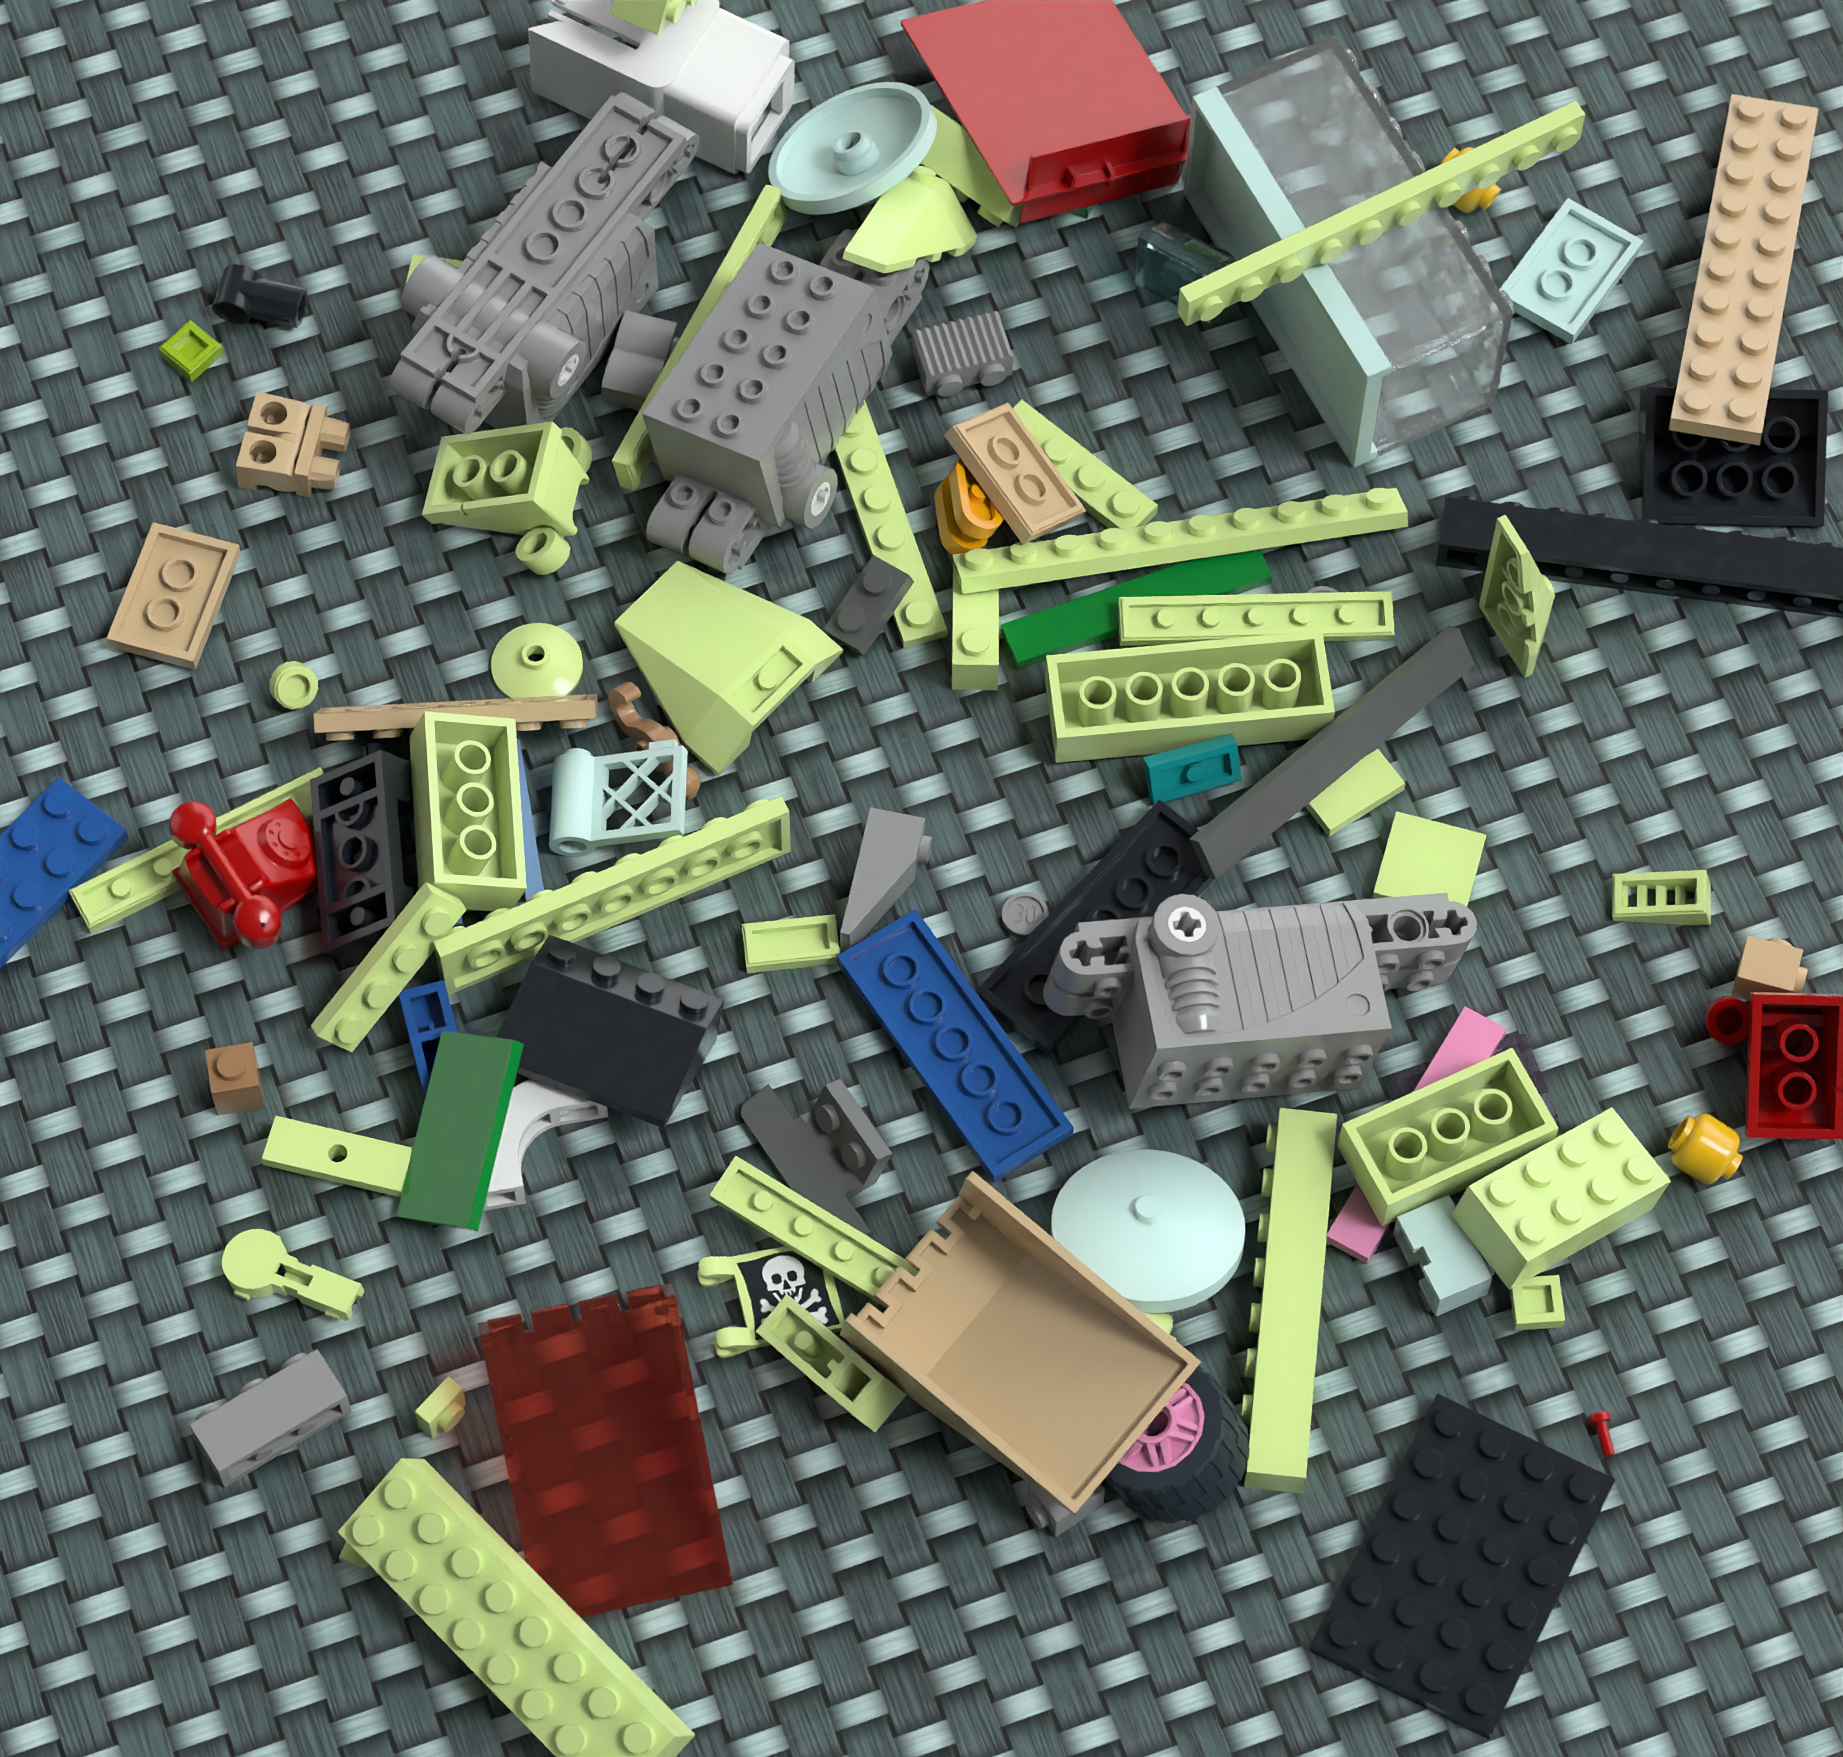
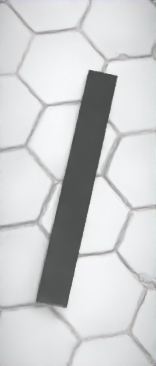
M1452 626L1445 628L1194 834L1189 840L1206 876L1213 879L1219 878L1473 668L1475 664L1460 629Z

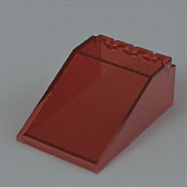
M670 1283L626 1291L629 1309L620 1311L617 1293L578 1301L581 1319L572 1321L569 1303L530 1311L533 1329L524 1331L521 1313L477 1323L525 1562L580 1618L733 1585L677 1299Z

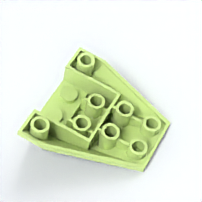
M678 560L614 624L683 745L717 776L750 745L752 732L805 679L812 683L843 652V649L811 620Z

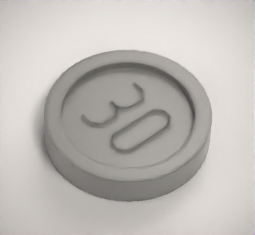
M1016 893L1009 897L1003 905L1002 923L1005 929L1013 936L1027 938L1049 915L1048 907L1044 900L1034 893Z

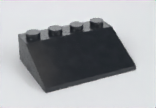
M1646 386L1640 388L1639 459L1641 519H1652L1659 523L1824 527L1828 390L1770 389L1760 445L1669 430L1677 387Z
M549 934L532 960L496 1038L511 1039L524 1044L517 1073L664 1128L717 1040L724 999Z

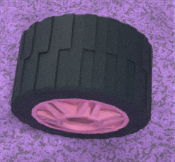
M1198 1365L1104 1480L1134 1513H1140L1145 1519L1151 1521L1159 1520L1164 1523H1176L1183 1520L1188 1522L1198 1519V1516L1207 1512L1210 1513L1218 1508V1505L1225 1498L1228 1499L1235 1491L1238 1481H1241L1245 1473L1244 1467L1246 1460L1249 1459L1250 1448L1248 1447V1430L1242 1422L1243 1417L1209 1372H1204L1200 1365Z

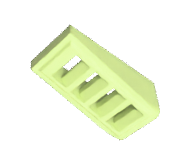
M1707 870L1613 874V921L1710 925L1711 885ZM1628 888H1637V907H1628ZM1648 889H1656V906H1648ZM1667 890H1675V905H1667ZM1686 891L1695 892V904L1686 905Z

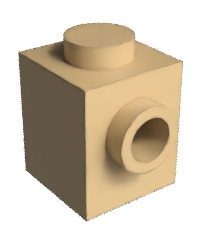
M1748 935L1741 953L1731 996L1750 1001V992L1802 993L1808 971L1807 968L1799 967L1803 949L1792 947L1789 942L1782 939L1770 938L1764 940Z

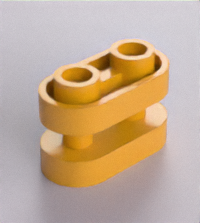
M959 458L934 494L940 540L944 548L952 555L967 553L976 548H983L988 538L994 534L1003 521L1001 513L962 459Z

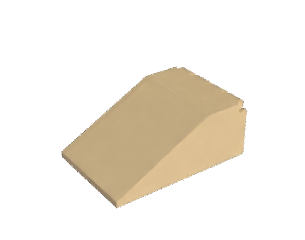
M972 1171L963 1183L959 1193L960 1196L954 1200L936 1221L938 1226L949 1234V1237L945 1240L934 1230L930 1229L905 1258L918 1271L916 1276L914 1277L903 1267L898 1266L874 1294V1297L887 1310L881 1313L872 1304L867 1303L857 1316L851 1313L847 1317L840 1335L855 1347V1352L911 1399L1075 1515L1201 1361Z

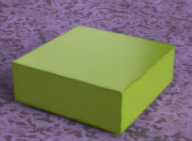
M191 320L159 347L160 356L190 382H193L224 354L222 346Z

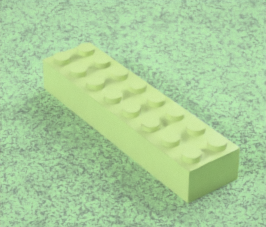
M401 1458L339 1529L338 1533L556 1757H676L695 1736L681 1719L425 1459Z

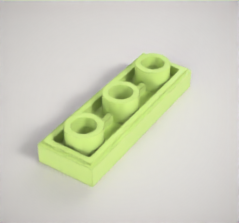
M275 1116L262 1156V1162L265 1166L401 1197L413 1148ZM338 1155L346 1156L341 1162L332 1161Z

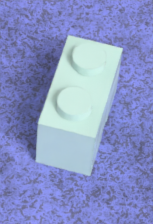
M1449 1195L1397 1216L1393 1235L1409 1266L1411 1267L1419 1263L1426 1277L1419 1280L1418 1284L1435 1317L1487 1295L1492 1276L1494 1275L1493 1268L1451 1216L1455 1205Z

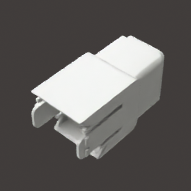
M550 0L553 6L621 37L622 41L637 47V50L553 10L549 12L548 19L555 22L528 29L531 86L534 93L592 120L611 95L616 96L624 92L658 111L659 117L664 115L698 134L700 141L695 156L735 175L739 170L747 174L751 172L793 104L795 61L789 58V40L719 8V0H698L694 7L688 6L683 11L676 24L670 23L658 35L610 15L613 0Z

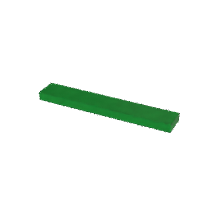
M1260 549L1192 559L1001 624V634L1015 666L1019 670L1045 661L1047 655L1065 654L1118 636L1117 602L1119 597L1237 595L1270 584L1272 574Z

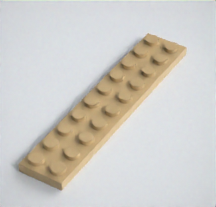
M1735 94L1731 95L1669 430L1760 445L1819 108Z

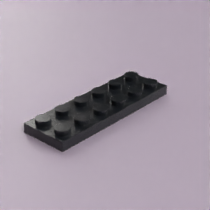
M1159 799L975 991L986 1007L1047 1056L1085 1016L1060 1015L1049 1008L1043 997L1044 985L1064 939L1074 933L1077 924L1081 922L1154 917L1158 906L1168 897L1178 894L1198 897L1214 880L1206 876L1189 840L1199 830Z

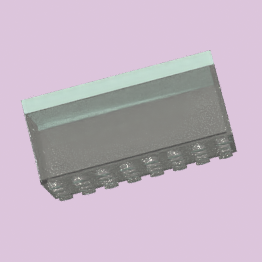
M1336 35L1211 88L1192 98L1184 195L1218 250L1235 260L1231 263L1228 261V265L1425 172L1420 156L1415 151L1410 152L1404 143L1402 131L1396 119L1392 116L1388 117L1381 107L1380 97L1375 86L1371 82L1366 83L1359 73V66L1355 55L1349 48H1343ZM1438 206L1422 214L1417 221L1408 226H1396L1384 232L1376 241L1368 245L1359 244L1344 251L1340 257L1331 263L1314 265L1304 270L1299 277L1291 282H1279L1272 285L1250 301L1353 468L1495 404L1502 365L1505 361L1507 340L1510 337L1509 330L1512 316L1514 315V306L1507 292L1504 290L1499 291L1492 280L1488 262L1482 255H1476L1469 244L1466 228L1461 221H1454L1447 207L1441 208Z

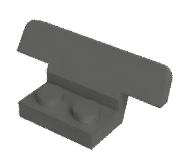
M838 1079L825 1085L812 1111L800 1115L794 1120L769 1084L747 1100L741 1108V1116L789 1188L868 1236L870 1230L849 1199L878 1181L893 1153L843 1081Z

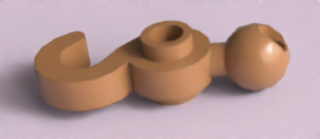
M625 682L609 692V705L615 720L625 734L632 739H637V743L634 744L635 752L649 750V742L675 739L678 742V746H680L676 734L670 727H663L651 719H644L636 712L632 701L641 697V692L632 682ZM673 761L660 763L654 770L658 772L663 771L666 775V780L673 773ZM688 766L686 801H691L697 796L701 780L699 774L692 767Z

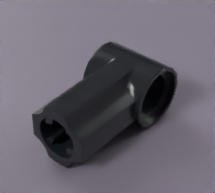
M232 264L225 267L212 304V310L218 317L232 323L242 324L248 322L250 318L297 328L304 318L308 297L307 290L302 287L262 279L261 275L250 267Z

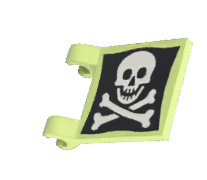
M784 1246L732 1257L712 1256L702 1258L699 1261L697 1276L700 1285L703 1287L715 1286L734 1278L746 1328H723L716 1332L714 1346L718 1357H732L750 1349L771 1345L756 1330L786 1294L833 1333L841 1332L845 1320L833 1275L788 1247Z

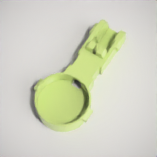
M250 1229L238 1234L228 1243L223 1252V1271L230 1285L235 1290L234 1295L247 1301L251 1298L268 1297L274 1293L285 1297L288 1294L298 1298L305 1305L325 1312V1315L338 1321L341 1319L349 1321L352 1316L351 1307L356 1297L361 1298L365 1292L362 1285L358 1282L315 1265L309 1267L299 1263L297 1258L288 1255L280 1236L264 1229ZM280 1265L284 1266L286 1270L284 1277L276 1274Z

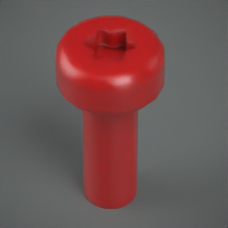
M1601 1411L1589 1415L1587 1418L1589 1426H1595L1603 1457L1614 1455L1615 1451L1607 1426V1422L1611 1421L1610 1413L1608 1411Z

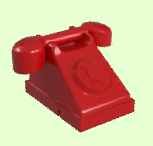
M292 798L230 829H225L217 835L216 816L207 804L199 801H188L179 805L172 812L169 818L171 837L179 847L191 850L184 855L180 866L172 870V876L223 951L239 941L251 949L262 950L272 946L278 940L281 933V915L299 905L300 900L304 902L319 892L314 830Z
M1750 992V1009L1747 1004L1734 996L1726 995L1713 1000L1707 1007L1704 1015L1705 1028L1712 1038L1719 1043L1731 1045L1739 1043L1749 1034L1745 1135L1754 1138L1843 1140V994Z

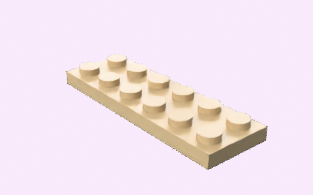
M597 694L329 707L320 708L314 713L315 733L326 732V740L328 741L354 739V736L358 735L357 731L373 730V738L400 737L401 733H404V728H415L424 711L515 719L516 731L539 730L543 726L542 721L559 720L560 728L588 727L589 719L597 717L598 699Z

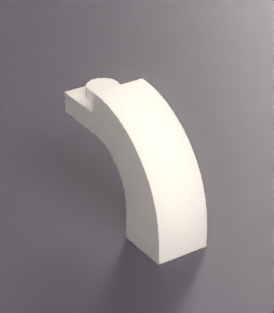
M532 1078L515 1086L512 1091L483 1211L526 1204L521 1165L528 1146L538 1135L556 1126L608 1117L607 1107L561 1089L555 1090V1087Z

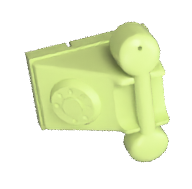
M553 421L472 432L471 434L441 437L422 516L431 524L442 523L524 535L516 547L515 553L517 558L536 574L547 575L553 573L565 564L570 555V546L564 537L573 536L577 533V527L573 522V510L579 485L589 483V476L586 472L589 470L593 459L592 448L589 442L576 430L568 427L560 429Z

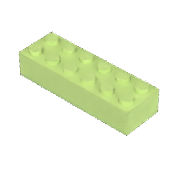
M1322 630L1046 656L1045 685L1056 763L1162 753L1230 733L1236 740L1237 746L1305 740L1313 738L1334 720L1335 710Z

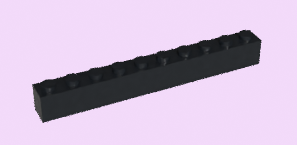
M1471 496L1445 497L1436 566L1486 572L1497 518L1506 515L1530 552L1541 575H1545L1550 581L1843 618V547L1836 543L1812 544L1797 542L1795 539L1785 536L1766 538L1751 536L1744 531H1730L1728 533L1711 531L1698 525H1685L1683 527L1664 525L1652 519H1641L1638 521L1617 519L1605 513L1593 515L1578 514L1559 507L1539 509L1525 507L1520 503L1511 501L1501 504L1479 501Z

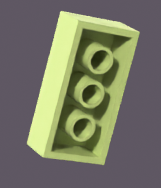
M424 711L409 737L418 891L427 882L459 898L467 910L495 911L500 908L512 909L527 889L515 719Z
M1510 1048L1343 1123L1337 1147L1381 1226H1385L1396 1221L1397 1216L1468 1188L1471 1184L1555 1139L1559 1128L1514 1049Z
M1610 1108L1468 1186L1451 1216L1510 1290L1652 1210L1671 1180L1615 1110Z

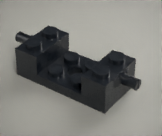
M379 743L364 745L362 747L363 758L310 780L323 953L356 965L363 961L418 892L417 889L404 885L398 818L414 811L411 762L383 751L382 745ZM363 844L362 855L359 858V860L356 863H354V856L359 852L361 845Z

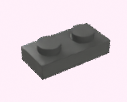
M873 555L823 628V631L830 638L864 657L913 585V579L909 574Z

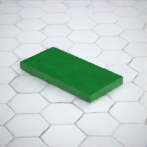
M442 1030L396 1217L465 1230H479L524 1046L523 1043L511 1039Z

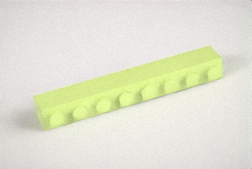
M1280 1108L1277 1124H1268L1265 1152L1274 1153L1273 1169L1264 1168L1261 1197H1270L1269 1213L1260 1212L1257 1241L1266 1242L1265 1258L1256 1257L1253 1278V1286L1262 1287L1261 1304H1251L1249 1332L1258 1333L1257 1348H1247L1245 1378H1254L1252 1395L1243 1394L1241 1409L1242 1422L1250 1424L1248 1447L1250 1448L1249 1459L1246 1460L1244 1467L1245 1488L1303 1494L1307 1472L1337 1114Z

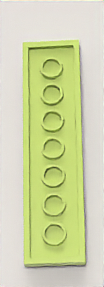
M782 796L771 801L767 799L758 800L750 804L744 812L727 819L724 817L715 818L707 822L701 830L687 836L676 835L667 838L659 844L658 848L644 854L633 853L619 859L613 867L598 873L593 871L583 873L576 877L571 884L555 891H540L530 897L528 902L512 909H497L488 914L483 921L474 925L452 928L445 937L433 941L440 981L445 980L448 995H451L532 961L549 934L571 943L577 942L791 852L789 810Z

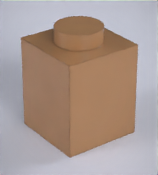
M253 1042L205 1050L211 1094L218 1116L265 1108L259 1064Z

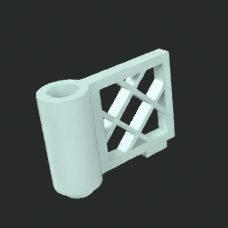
M675 739L649 742V750L599 757L591 756L589 751L580 748L564 751L553 762L550 849L563 856L576 857L589 855L599 846L661 839L676 835L684 836L688 751L683 745L678 746V742ZM673 761V773L659 787L647 777L660 763ZM629 768L634 774L615 793L608 787L609 770ZM642 782H645L655 792L636 811L625 802V799ZM665 800L671 805V822L652 825L646 820V817ZM620 805L632 815L620 829L606 831L607 818Z

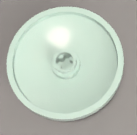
M874 83L845 91L816 106L785 133L774 149L770 159L768 174L771 185L780 188L783 202L788 208L800 213L829 214L862 205L899 184L922 162L936 136V116L924 94L917 88L904 83Z
M1128 1150L1113 1153L1090 1162L1073 1174L1065 1183L1053 1207L1051 1237L1142 1313H1166L1199 1304L1216 1294L1227 1284L1236 1272L1243 1254L1245 1220L1242 1208L1234 1192L1221 1177L1208 1167L1176 1153L1160 1150Z

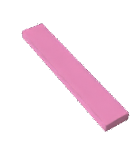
M1465 1006L1414 1091L1492 1057L1503 1040L1507 1028ZM1357 1183L1328 1231L1326 1242L1368 1264L1392 1222L1381 1226Z

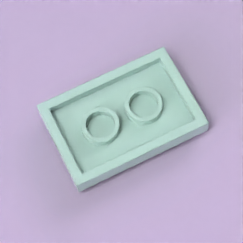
M1567 198L1500 288L1496 301L1572 345L1640 253L1643 240Z

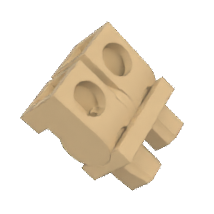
M256 391L247 424L248 432L245 431L236 463L238 488L256 490L258 485H263L281 492L296 491V495L309 498L312 487L335 490L340 475V460L321 457L323 448L345 453L350 438V424L328 418L327 406L314 403L311 406L301 401Z

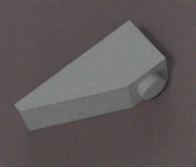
M870 808L840 932L841 952L862 941L913 883L919 863H928L932 837L925 836V818Z

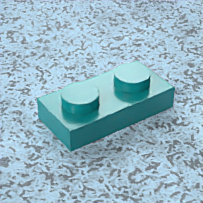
M1231 733L1143 758L1148 795L1153 804L1159 799L1162 802H1167L1242 781L1237 742Z

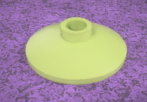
M530 623L511 630L498 642L491 659V671L497 688L507 698L569 695L578 685L583 671V658L577 642L565 630L551 624ZM533 654L544 655L543 659L537 662L528 659Z

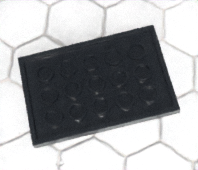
M1437 1393L1310 1645L1309 1651L1490 1740L1616 1479Z

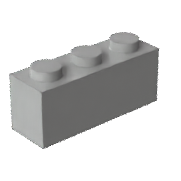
M318 1349L308 1355L300 1353L291 1357L282 1365L281 1371L266 1380L258 1378L247 1383L241 1388L238 1396L223 1405L216 1403L208 1406L197 1415L196 1421L189 1425L197 1445L225 1488L352 1411L345 1391Z

